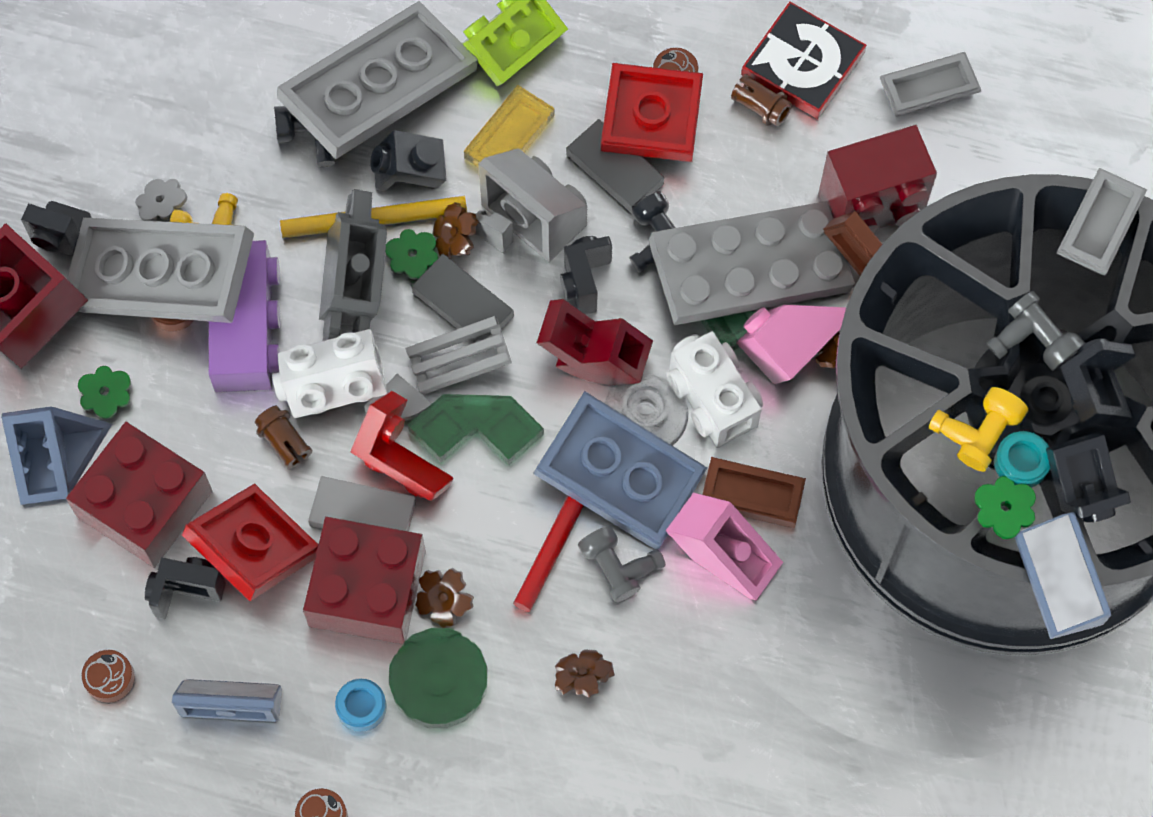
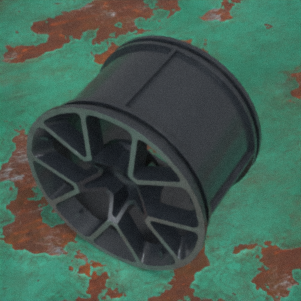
M1029 174L978 183L951 193L928 205L904 222L882 244L868 262L854 287L845 310L838 338L836 358L837 395L831 408L823 439L821 468L826 509L843 552L869 588L892 610L936 637L959 646L1005 655H1037L1060 652L1085 645L1110 634L1128 623L1153 601V535L1121 549L1096 554L1082 518L1077 517L1108 602L1111 616L1101 626L1050 639L1020 552L988 542L986 533L992 527L986 528L981 526L977 516L971 523L966 525H958L950 521L927 501L928 498L923 492H919L901 468L903 454L934 433V431L929 429V424L938 410L949 414V418L952 419L966 412L970 426L978 430L987 416L983 407L984 398L990 388L997 387L1020 398L1027 405L1028 412L1018 425H1006L988 455L991 459V463L988 466L990 469L995 470L994 457L1000 443L1005 437L1014 432L1026 431L1040 436L1049 447L1097 432L1105 435L1109 453L1126 445L1153 485V407L1143 405L1124 395L1132 418L1118 428L1081 423L1079 416L1072 407L1071 394L1061 367L1052 372L1043 360V353L1046 347L1034 333H1031L1023 341L1008 349V353L1001 359H998L989 348L979 359L975 367L970 369L908 345V343L924 334L944 326L984 318H997L994 336L997 337L1008 324L1015 320L1008 310L1023 296L1033 290L1040 298L1037 304L1059 329L1078 334L1085 343L1096 339H1108L1110 342L1132 345L1136 356L1122 366L1142 386L1153 402V200L1144 196L1105 276L1057 254L1093 179L1059 174ZM880 366L887 367L946 392L948 395L886 437L877 406L876 370ZM1050 468L1044 480L1038 485L1041 487L1052 517L1055 518L1066 513L1061 511ZM1001 506L1002 510H1008L1006 506Z

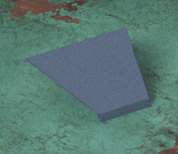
M52 406L2 413L1 418L20 504L66 499L113 424Z

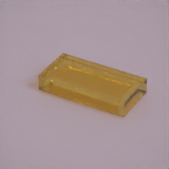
M517 85L463 151L464 159L479 168L478 164L485 157L517 148L525 153L553 119L555 108Z

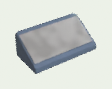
M1074 512L1062 514L1020 531L1014 537L1050 639L1098 627L1108 620L1111 616V611Z
M186 679L180 683L174 692L172 704L181 717L276 722V720H279L282 688L279 684Z

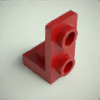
M390 391L369 406L350 453L362 459L371 470L385 473L403 484L405 489L412 495L433 501L450 488L454 478L395 442L405 424V419L401 418V415L408 400L394 391Z

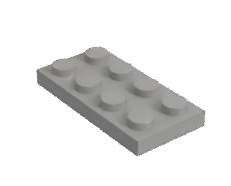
M418 1L278 86L277 98L325 149L337 159L475 72L478 59Z
M824 201L652 232L648 241L674 325L850 292L855 282L848 261L823 230L833 219L828 202Z
M83 217L67 280L88 299L77 312L225 323L233 322L254 233L249 228L238 225Z

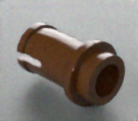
M748 74L739 79L744 86L741 87L739 84H736L732 91L731 99L763 117L762 122L765 125L774 124L777 127L786 120L792 108V103L787 100V95L783 92L776 94L752 79Z
M275 405L266 409L255 419L254 423L258 427L256 434L260 438L265 437L283 460L285 467L291 469L301 464V462L292 452L290 446L304 460L313 451L290 423V413L287 410L281 411Z

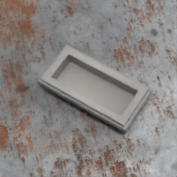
M965 52L880 76L895 117L981 92V87Z
M1099 168L1057 254L1105 276L1147 189Z

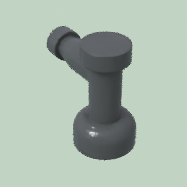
M1032 290L1008 310L1015 320L1008 324L997 337L994 336L987 341L986 344L996 357L1001 359L1008 353V349L1023 341L1031 333H1034L1046 347L1043 353V360L1053 372L1075 356L1079 348L1086 343L1074 332L1063 334L1037 304L1040 298Z
M606 526L584 537L578 543V547L585 558L597 559L613 588L610 594L615 603H618L633 596L641 589L637 582L638 579L646 576L653 570L657 571L665 567L666 564L662 553L655 549L647 553L645 557L634 559L622 565L613 550L618 543V537L612 526Z

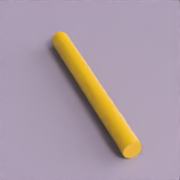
M465 196L375 207L371 210V218L378 219L379 224L384 225L438 218L439 215L444 216L447 205L454 202L460 203L461 207L466 208L467 213ZM337 213L280 220L282 238L328 233V230L335 223Z

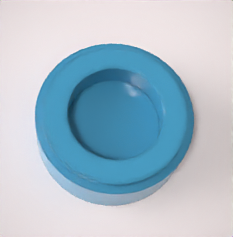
M360 678L347 682L341 687L335 700V708L340 721L353 731L364 732L375 728L381 723L386 714L387 704L382 689L375 682L368 679Z

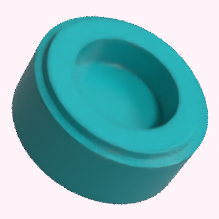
M1019 431L1008 435L1000 443L994 457L997 475L999 477L1006 476L1014 482V485L1026 484L1031 488L1037 486L1044 480L1050 469L1046 448L1049 447L1048 444L1040 436L1031 432Z

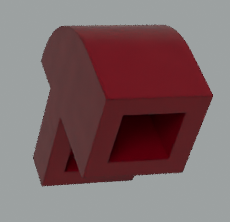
M558 299L550 300L536 343L558 358L555 367L572 376L599 384L624 385L641 382L653 340L623 318L594 321L566 300Z

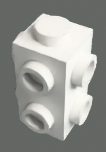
M371 329L356 333H345L337 338L310 345H299L290 350L279 352V373L272 374L279 402L287 400L294 418L319 414L329 409L356 402H366L372 398L387 394L383 363Z
M711 331L702 337L696 334L691 335L674 347V351L671 352L667 378L675 394L679 398L685 396L693 408L691 418L698 432L703 437L709 435L718 448L758 427L763 400L756 386L751 381L745 383L737 370L739 362L731 346L727 342L721 344L714 332Z

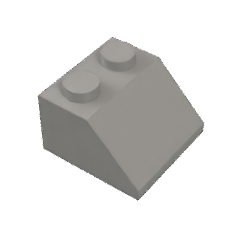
M517 148L485 157L478 164L481 205L491 214L499 212L510 218L513 222V233L548 262L553 260L587 226V203L584 196L575 187L569 184L564 186L552 176L550 168L540 158L536 156L530 158Z

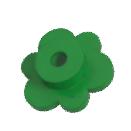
M405 229L401 232L400 238H393L386 243L385 253L391 259V270L396 274L405 272L407 277L413 280H418L427 271V267H431L438 259V255L434 251L436 247L435 237L428 232H421L416 235L412 229Z
M108 366L98 367L95 374L83 375L78 381V389L83 395L80 399L82 408L86 411L94 410L95 414L101 419L113 417L117 413L118 407H126L130 403V395L127 392L131 386L129 375L120 370L112 372Z
M1006 476L999 477L994 485L984 484L980 486L974 495V501L977 507L981 509L977 516L979 524L986 528L993 527L996 535L1002 539L1016 537L1021 527H1029L1035 521V513L1031 509L1036 500L1034 490L1026 484L1014 485V482ZM1001 506H1006L1009 511L1002 510Z

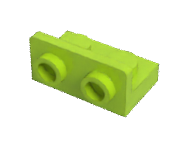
M500 0L496 4L501 11L490 21L483 15L463 31L468 39L462 44L478 59V63L497 87L507 81L568 30L547 0Z

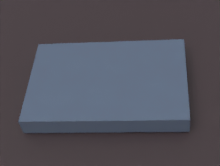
M584 391L533 474L651 548L659 549L668 535L666 529L691 497L708 467Z

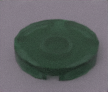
M429 628L411 635L403 643L397 654L394 655L389 667V687L396 706L409 720L427 728H448L466 721L480 708L488 688V667L481 649L473 641L471 642L467 637L462 636V633L450 628Z

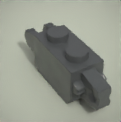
M358 189L352 190V194H349L347 197L345 213L338 212L335 223L328 230L319 320L324 321L322 341L340 336L341 324L352 325V333L370 329V322L378 313L381 302L387 228L386 225L379 224L378 219L371 218L373 192Z

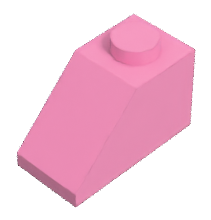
M782 305L769 311L763 307L745 322L743 327L747 332L737 341V344L773 384L791 380L841 329L846 307Z
M693 493L666 529V532L694 562L749 599L755 601L783 564V561L729 501Z

